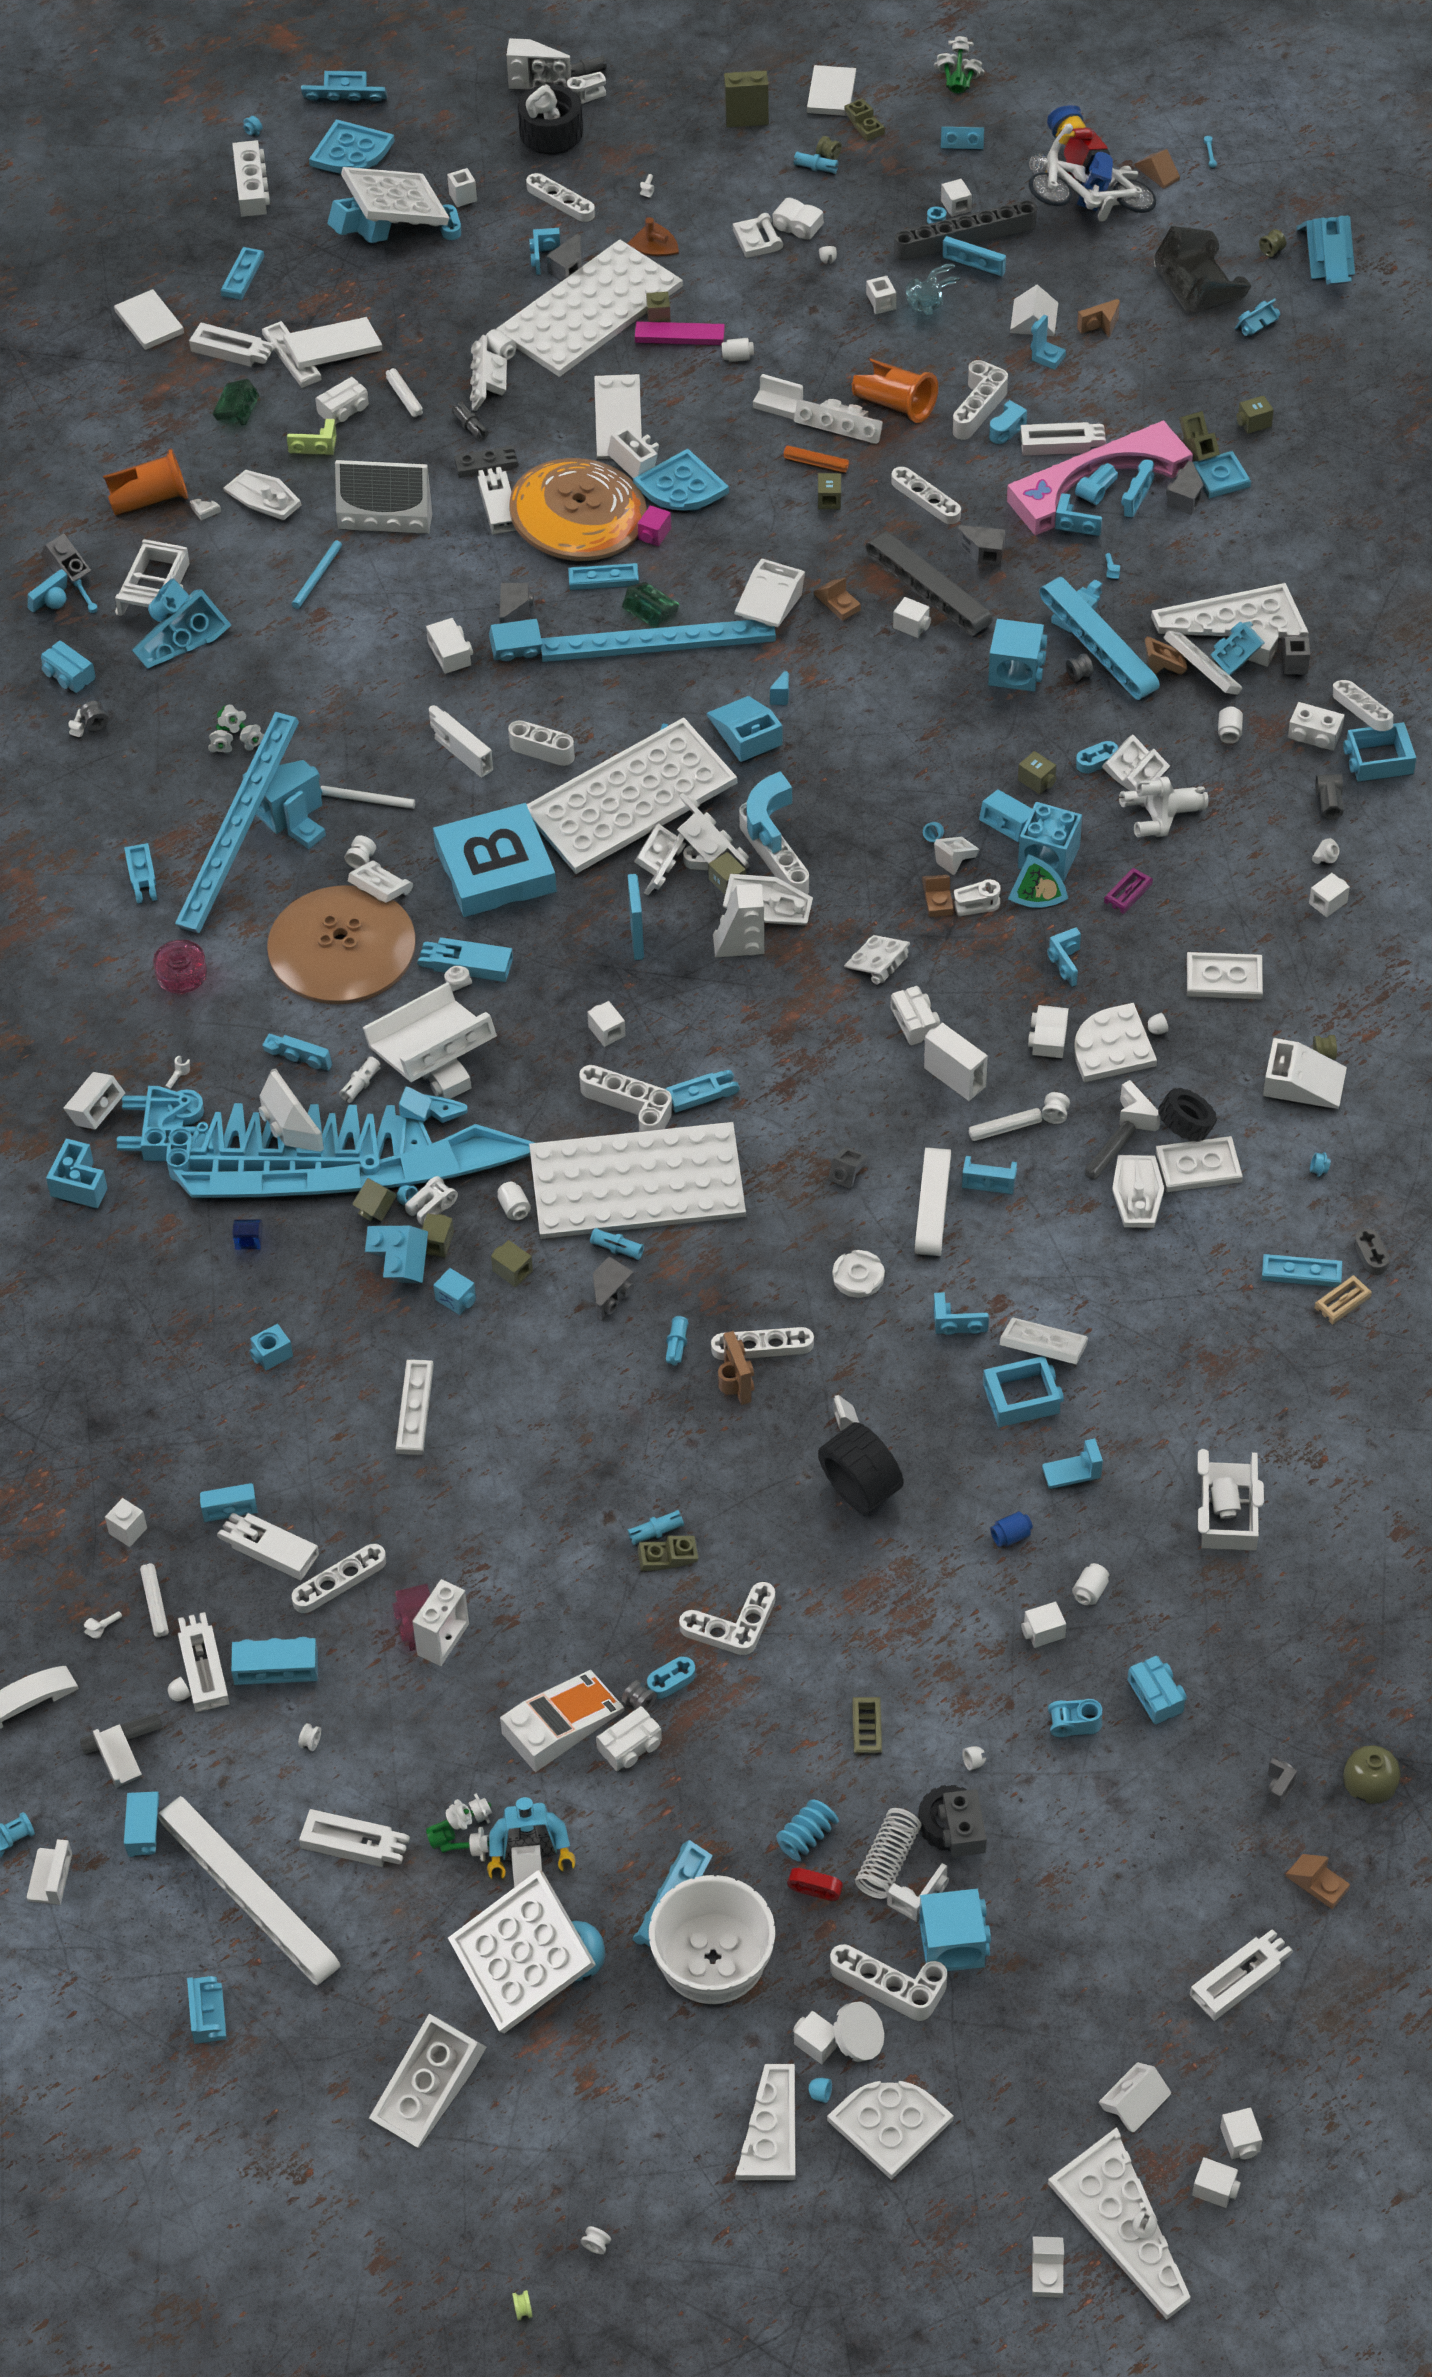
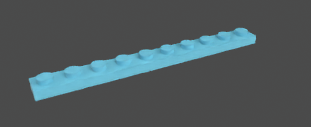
M755 620L541 638L542 662L774 642L776 641L774 626H767Z
M278 712L274 713L175 924L179 928L200 933L297 728L299 721L296 717Z

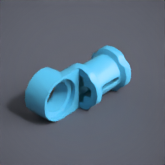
M24 1812L20 1813L17 1819L5 1825L0 1824V1858L6 1849L13 1846V1842L27 1835H35L32 1824Z

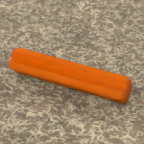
M789 445L784 450V458L843 473H846L849 468L848 459Z

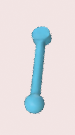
M1205 136L1204 143L1207 145L1210 158L1209 167L1215 168L1217 162L1214 160L1211 146L1213 138Z
M81 579L75 581L73 585L78 587L86 600L89 612H97V605L90 600L81 585Z

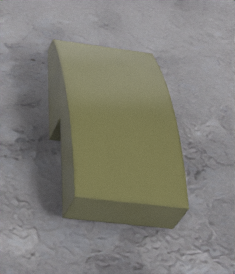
M864 99L856 100L844 106V110L852 124L866 141L885 134V127L874 117L873 108Z
M668 1536L666 1542H639L637 1547L641 1571L671 1569L698 1561L695 1536Z

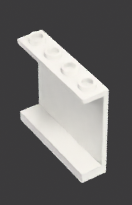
M448 982L363 1027L369 1048L410 1082L497 1036L491 1016L485 1012L476 1017L455 1001Z

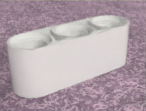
M520 720L514 721L509 725V743L513 751L562 766L569 765L574 761V741L570 735Z

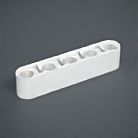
M747 802L742 804L739 809V821L743 834L775 877L808 895V870L782 835L781 851L772 853L768 846H764L760 838L752 841L747 830Z
M925 1148L915 1254L941 1256L951 1160L950 1149Z

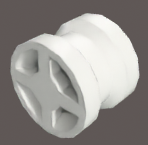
M1058 1092L1047 1094L1044 1101L1045 1107L1042 1110V1118L1053 1124L1065 1122L1067 1118L1066 1110L1070 1105L1069 1098Z

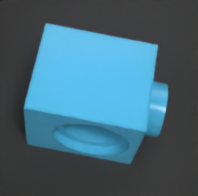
M278 1323L250 1338L252 1349L249 1350L253 1361L256 1364L260 1363L265 1371L293 1357L291 1341Z

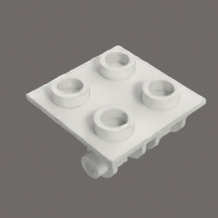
M873 935L853 954L844 967L869 972L872 974L871 980L874 984H882L890 976L889 974H892L907 959V954L909 953L907 947L910 945V942Z

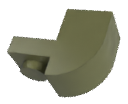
M1203 411L1179 417L1184 439L1181 441L1193 454L1192 461H1200L1220 455L1215 432L1208 433Z

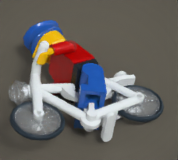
M1075 105L1056 108L1048 115L1047 124L1056 139L1047 156L1036 152L1029 162L1030 169L1035 174L1029 180V189L1039 201L1050 206L1066 205L1072 199V188L1079 194L1077 205L1094 211L1101 207L1098 213L1099 221H1105L1115 205H1122L1124 208L1137 213H1146L1154 209L1156 197L1149 187L1136 181L1138 171H1132L1130 166H1123L1120 170L1112 168L1113 159L1110 156L1108 147L1093 129L1085 126L1080 107ZM1062 144L1066 145L1064 149L1066 162L1058 160V152ZM1111 186L1113 191H1107L1108 187Z

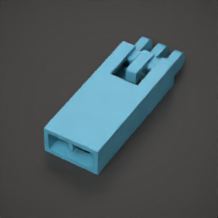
M440 937L438 943H423L417 964L421 967L433 968L434 971L446 973L453 966H461L468 969L470 977L506 982L513 960L512 948Z

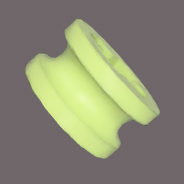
M523 2291L522 2295L512 2293L517 2321L521 2320L523 2316L532 2318L528 2291Z

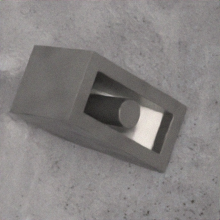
M501 583L500 624L525 620L529 617L530 606H534V592H529V583Z

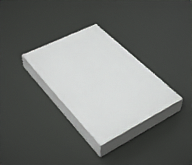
M814 65L807 113L848 116L844 106L852 102L856 68Z
M153 289L114 305L117 315L145 350L184 334L183 326Z
M1187 952L1188 997L1262 999V955Z
M1232 1136L1200 1140V1142L1191 1141L1156 1146V1155L1166 1192L1242 1182L1243 1176Z
M1012 1318L1001 1335L999 1345L1077 1364L1087 1346L1088 1337Z

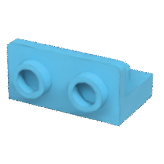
M1250 621L1236 624L1230 630L1232 634L1227 639L1222 638L1214 646L1216 650L1211 656L1228 675H1232L1265 644L1251 628L1253 624Z

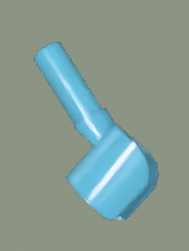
M1107 553L1105 555L1107 561L1106 577L1119 579L1120 565H1114L1111 554Z

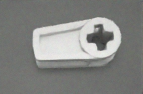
M601 72L572 77L567 80V87L578 94L581 104L606 96V90L603 86L606 84V78Z
M989 879L954 890V908L957 915L966 916L996 911L1000 907L999 883Z
M436 1176L430 1179L405 1204V1210L410 1216L417 1214V1220L423 1226L427 1213L437 1215L448 1209L456 1201L458 1193L453 1188H448L444 1184L443 1179Z

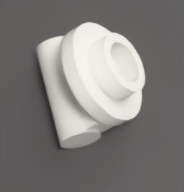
M1331 838L1322 840L1312 857V861L1317 864L1321 861L1326 863L1335 862L1339 855L1337 843Z
M453 966L444 975L445 981L450 984L452 992L472 984L469 971L465 967Z

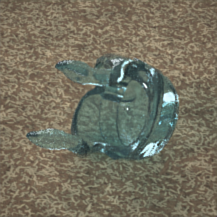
M944 264L933 269L925 282H919L918 278L910 280L906 285L905 291L907 301L912 310L919 313L925 312L926 316L933 314V310L943 305L941 287L956 283L960 278L948 277L936 284L935 275L951 270L955 267L954 264Z

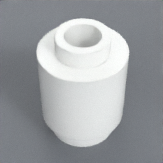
M496 329L486 334L487 348L492 353L500 355L507 360L514 356L516 343L506 334Z
M748 338L729 339L727 342H722L723 361L737 362L750 360V356L754 355L753 342H749Z
M1226 707L1219 712L1218 735L1221 741L1225 743H1235L1242 735L1243 713L1235 707Z
M506 1182L501 1185L497 1191L498 1200L507 1217L511 1220L525 1218L531 1209V1205L521 1187L516 1185L515 1182Z
M1225 1477L1213 1480V1487L1210 1489L1214 1514L1220 1515L1221 1519L1236 1517V1513L1241 1511L1238 1485L1234 1483V1478Z
M1094 1563L1086 1567L1072 1589L1075 1599L1083 1605L1096 1604L1109 1582L1108 1571L1103 1566Z

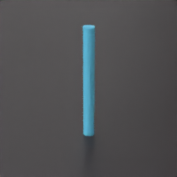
M335 540L293 600L292 606L299 609L337 555L342 547L340 541Z

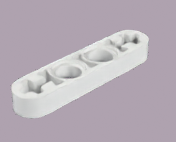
M534 173L527 177V190L534 196L581 222L591 221L595 217L594 204L542 174ZM555 191L557 194L551 195L548 192ZM570 200L573 201V203L566 204L564 203V201Z
M897 467L892 471L891 483L897 490L946 524H955L960 520L961 507L957 502L906 467ZM915 487H920L924 490L921 492H915L912 489ZM938 499L940 502L933 504L929 500Z
M1348 680L1336 681L1333 684L1334 699L1377 731H1388L1393 728V713L1356 684Z
M804 1327L734 1332L737 1340H742L743 1343L751 1340L757 1344L752 1349L745 1348V1359L806 1354L814 1346L813 1332ZM724 1333L717 1334L711 1340L712 1355L719 1360H724V1350L720 1347V1344H724ZM777 1338L783 1344L779 1347H773L768 1342L771 1339ZM787 1338H790L791 1345H788ZM799 1338H804L805 1343L801 1344Z
M369 1544L295 1588L292 1592L294 1609L300 1613H309L380 1571L386 1564L384 1548L378 1544ZM373 1555L374 1557H378V1560L375 1561L373 1558L369 1559V1556ZM348 1567H356L358 1569L357 1574L354 1576H346L343 1572ZM330 1580L335 1583V1586L330 1590L320 1588L321 1583ZM300 1597L309 1598V1601L300 1600Z

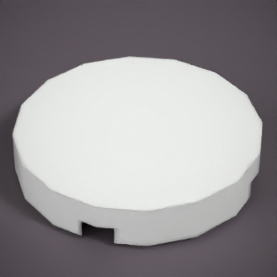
M854 1250L850 1254L841 1255L836 1260L832 1277L834 1285L840 1292L849 1297L862 1298L870 1296L880 1289L884 1282L885 1270L881 1260L876 1255L868 1251Z
M852 2002L839 2009L837 2013L839 2016L837 2022H834L833 2030L836 2043L845 2056L849 2055L856 2062L873 2059L880 2053L884 2043V2029L877 2012L870 2005L863 2002Z

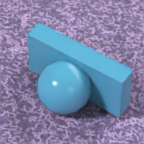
M62 569L57 571L28 593V609L34 613L44 604L51 609L63 607L67 600L66 593L64 592V589L67 588V573Z

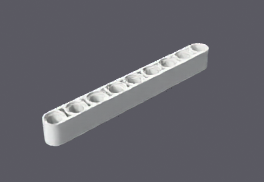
M179 1796L158 1813V1818L167 1831L315 1985L321 1984L341 1967L338 1959L183 1797Z

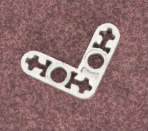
M767 1582L755 1584L748 1595L737 1623L696 1610H688L680 1616V1632L687 1638L739 1655L750 1654L755 1649L775 1604V1589ZM767 1593V1596L762 1600L761 1606H759V1596ZM752 1613L761 1617L757 1623H749L745 1618ZM696 1621V1625L694 1624L692 1628L687 1627V1624ZM704 1624H706L705 1632L703 1633L702 1628L704 1629ZM718 1627L722 1628L725 1634L717 1638L713 1637L710 1631ZM746 1630L748 1631V1641H745L743 1645L739 1644V1640L744 1638Z

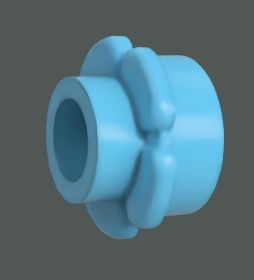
M250 116L243 121V128L248 135L254 134L258 136L263 129L261 122L255 116Z
M1325 1152L1322 1154L1315 1153L1311 1160L1310 1172L1317 1174V1177H1320L1323 1173L1327 1174L1331 1160L1327 1158Z

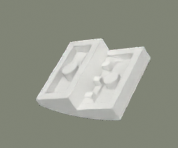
M1133 734L1102 765V768L1110 776L1130 791H1136V783L1138 781L1156 780L1170 767L1155 749L1148 751Z

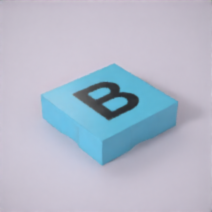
M526 803L433 828L436 851L444 871L452 882L453 893L463 917L492 910L510 902L525 901L557 892L555 871Z

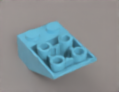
M750 696L707 713V717L740 762L783 745V731L780 721L769 708Z

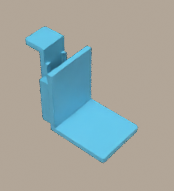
M1350 216L1318 218L1298 225L1297 231L1307 230L1311 279L1326 278V285L1351 282L1352 278L1348 277V275L1355 274Z

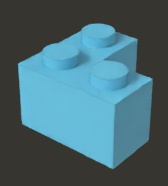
M354 197L334 200L327 222L338 234L346 235L347 233L358 232L370 243L387 240L392 223L386 220L371 221L366 219Z
M65 1139L46 1177L51 1197L94 1208L99 1207L108 1188L104 1170L92 1168L94 1161L90 1144Z
M368 1226L365 1252L385 1258L384 1278L400 1283H423L428 1231L412 1226Z

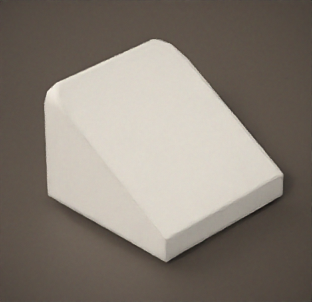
M835 1396L834 1414L840 1431L853 1422L859 1423L854 1407L841 1396Z

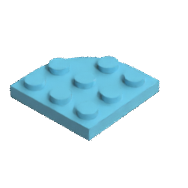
M336 119L309 158V165L341 174L343 167L368 169L377 165L384 158L395 142L394 135Z
M689 449L678 453L633 478V483L650 501L659 507L672 510H698L729 494V486Z

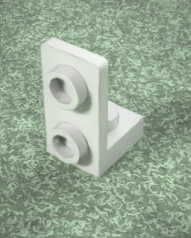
M943 1863L940 1865L920 1895L941 1893L945 1889L949 1881L947 1865ZM893 1883L888 1890L887 1905L916 1922L919 1919L920 1895L917 1897L911 1889L904 1886L900 1887Z

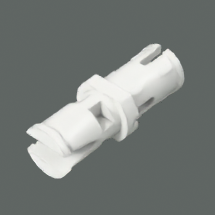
M368 1057L359 1071H354L351 1074L350 1081L339 1092L340 1097L344 1101L347 1100L348 1103H352L359 1092L369 1086V1080L381 1069L379 1067L380 1062L374 1057Z

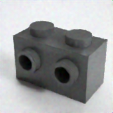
M977 1789L943 1793V1804L938 1805L940 1822L945 1821L947 1830H943L944 1846L950 1847L951 1856L959 1857L986 1853L987 1839Z

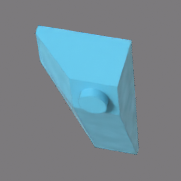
M202 589L194 590L178 611L172 614L169 613L164 620L132 649V652L146 668L210 643L231 626L229 621Z

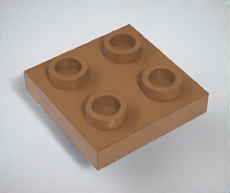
M734 1331L724 1333V1363L718 1369L719 1389L724 1394H737L741 1405L750 1403L751 1391L755 1390L751 1378L754 1376L753 1366L750 1360L746 1361L744 1358L746 1352L742 1340H737Z

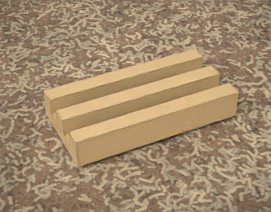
M1353 1275L1315 1302L1314 1308L1317 1311L1321 1310L1325 1318L1329 1317V1322L1333 1325L1369 1299L1372 1291ZM1352 1286H1356V1288L1351 1290L1349 1293L1344 1294L1342 1297L1339 1298L1338 1301L1333 1303L1331 1306H1326L1331 1301L1336 1299L1338 1296L1343 1294L1345 1291L1350 1289Z

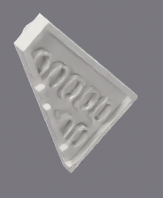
M1286 583L1152 610L1151 615L1158 634H1166L1167 631H1173L1183 635L1230 636L1232 634L1230 630L1236 624L1249 621L1254 627L1279 635L1278 638H1281V636L1308 637L1309 633Z
M1116 2127L1049 2178L1048 2185L1167 2320L1188 2304L1191 2297L1179 2269L1172 2259L1165 2237L1162 2236L1158 2224L1155 2234L1149 2238L1138 2237L1132 2229L1133 2219L1139 2212L1147 2211L1154 2216L1155 2214L1140 2179L1136 2176L1130 2156L1123 2146L1120 2133ZM1144 2218L1140 2228L1145 2230L1149 2219Z

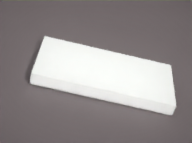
M367 317L283 335V341L298 368L382 351V343Z

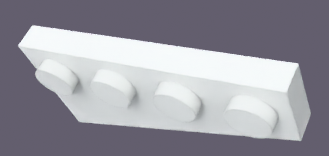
M765 2064L735 2180H795L794 2064Z

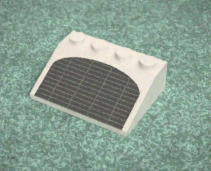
M336 460V516L338 529L429 534L432 506L427 464Z

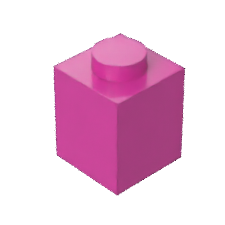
M650 505L638 522V539L660 546L671 530V512Z

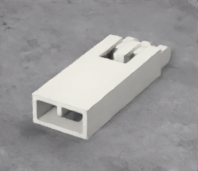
M205 323L199 324L189 340L191 352L252 367L254 362L266 363L267 358L275 348L274 344L263 341L259 337Z
M1088 422L1021 425L1022 456L1086 453L1090 451L1091 447H1100L1106 444L1104 425L1089 424Z
M496 467L495 474L492 468L487 469L488 476H485L484 471L479 470L478 484L492 535L515 531L516 529L512 523L509 511L512 491L506 471L502 472L501 467Z
M435 705L430 706V726L436 732L435 739L481 778L493 771L492 750L447 712H443Z
M232 1513L228 1518L231 1522L226 1521L223 1525L226 1531L220 1530L217 1533V1536L221 1540L230 1543L233 1549L299 1580L303 1579L319 1556L317 1545L249 1513L245 1518ZM249 1535L252 1537V1540H256L257 1537L261 1539L258 1543H255L246 1537Z
M205 1612L200 1613L201 1623L197 1624L195 1616L190 1615L191 1625L186 1626L183 1617L178 1618L181 1633H178L195 1712L229 1705L212 1625L208 1626ZM202 1643H204L208 1659L203 1660V1657H200V1661H195L192 1646L195 1645L197 1656L204 1654Z
M310 1809L299 1842L301 1849L383 1867L384 1861L395 1864L402 1863L403 1856L400 1854H404L407 1848L403 1844H408L410 1837L406 1834L392 1831L391 1827ZM363 1837L380 1841L379 1845L372 1844L370 1840H368L367 1844H362L361 1842Z
M1270 1930L1260 1939L1255 1937L1191 1986L1190 1996L1213 2021L1217 2020L1278 1973L1281 1962L1292 1954L1293 1950L1289 1946L1280 1952L1278 1951L1285 1944L1282 1938L1277 1939L1271 1944V1941L1277 1936L1274 1930ZM1255 1956L1258 1960L1249 1964V1968L1252 1971L1247 1974V1971H1243L1240 1967Z

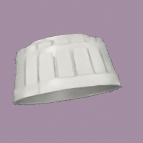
M700 1876L676 1885V1888L668 1891L662 1897L660 1903L657 1904L649 1925L651 1950L666 1980L684 1997L704 2004L726 2003L746 1994L760 1979L773 1951L775 1926L770 1908L767 1907V1903L749 1885L726 1876ZM711 1950H716L717 1955H721V1959L716 1960L715 1964H710L709 1959H705V1955L710 1954Z

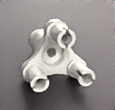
M1165 776L1158 777L1156 780L1138 781L1136 783V791L1120 792L1119 796L1124 798H1119V802L1122 807L1141 805L1149 811L1153 821L1136 822L1134 824L1136 837L1150 835L1162 837L1168 835L1176 813L1206 810L1208 794L1204 792L1205 788L1203 786L1173 789L1169 778Z

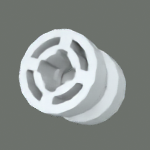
M356 836L351 844L352 848L348 849L344 858L349 866L357 869L369 863V857L373 856L376 845L366 836Z

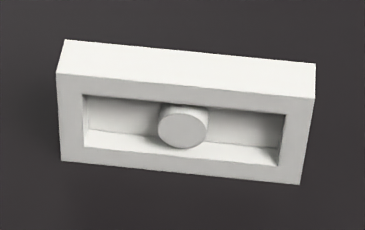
M762 374L760 377V390L753 400V408L794 420L797 401L803 400V386Z
M120 1724L103 1732H99L98 1729L93 1731L95 1742L116 1788L142 1777Z
M57 1839L55 1849L39 1848L37 1850L27 1893V1900L29 1902L61 1905L72 1857L68 1840Z
M1137 2062L1099 2101V2104L1104 2111L1117 2114L1128 2131L1135 2132L1171 2095V2091L1154 2066Z

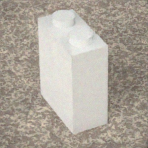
M944 1023L928 1031L925 1036L924 1068L970 1101L986 1087L988 1055Z

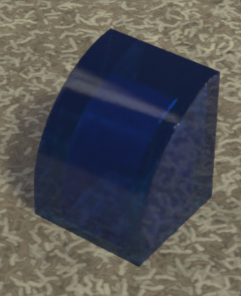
M261 1219L234 1220L232 1235L235 1250L261 1249L263 1228Z

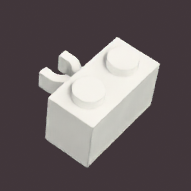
M626 426L611 434L607 454L632 478H635L655 467L659 444L656 442L649 445L651 439L649 435L641 438L629 426Z

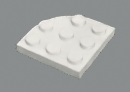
M1134 1003L1101 1010L1085 1020L1077 1031L1074 1056L1084 1082L1151 1068L1157 1065L1156 1056Z
M881 2081L864 2085L851 2093L827 2116V2121L892 2180L953 2121L954 2115L928 2092L916 2085L899 2081V2083H881Z

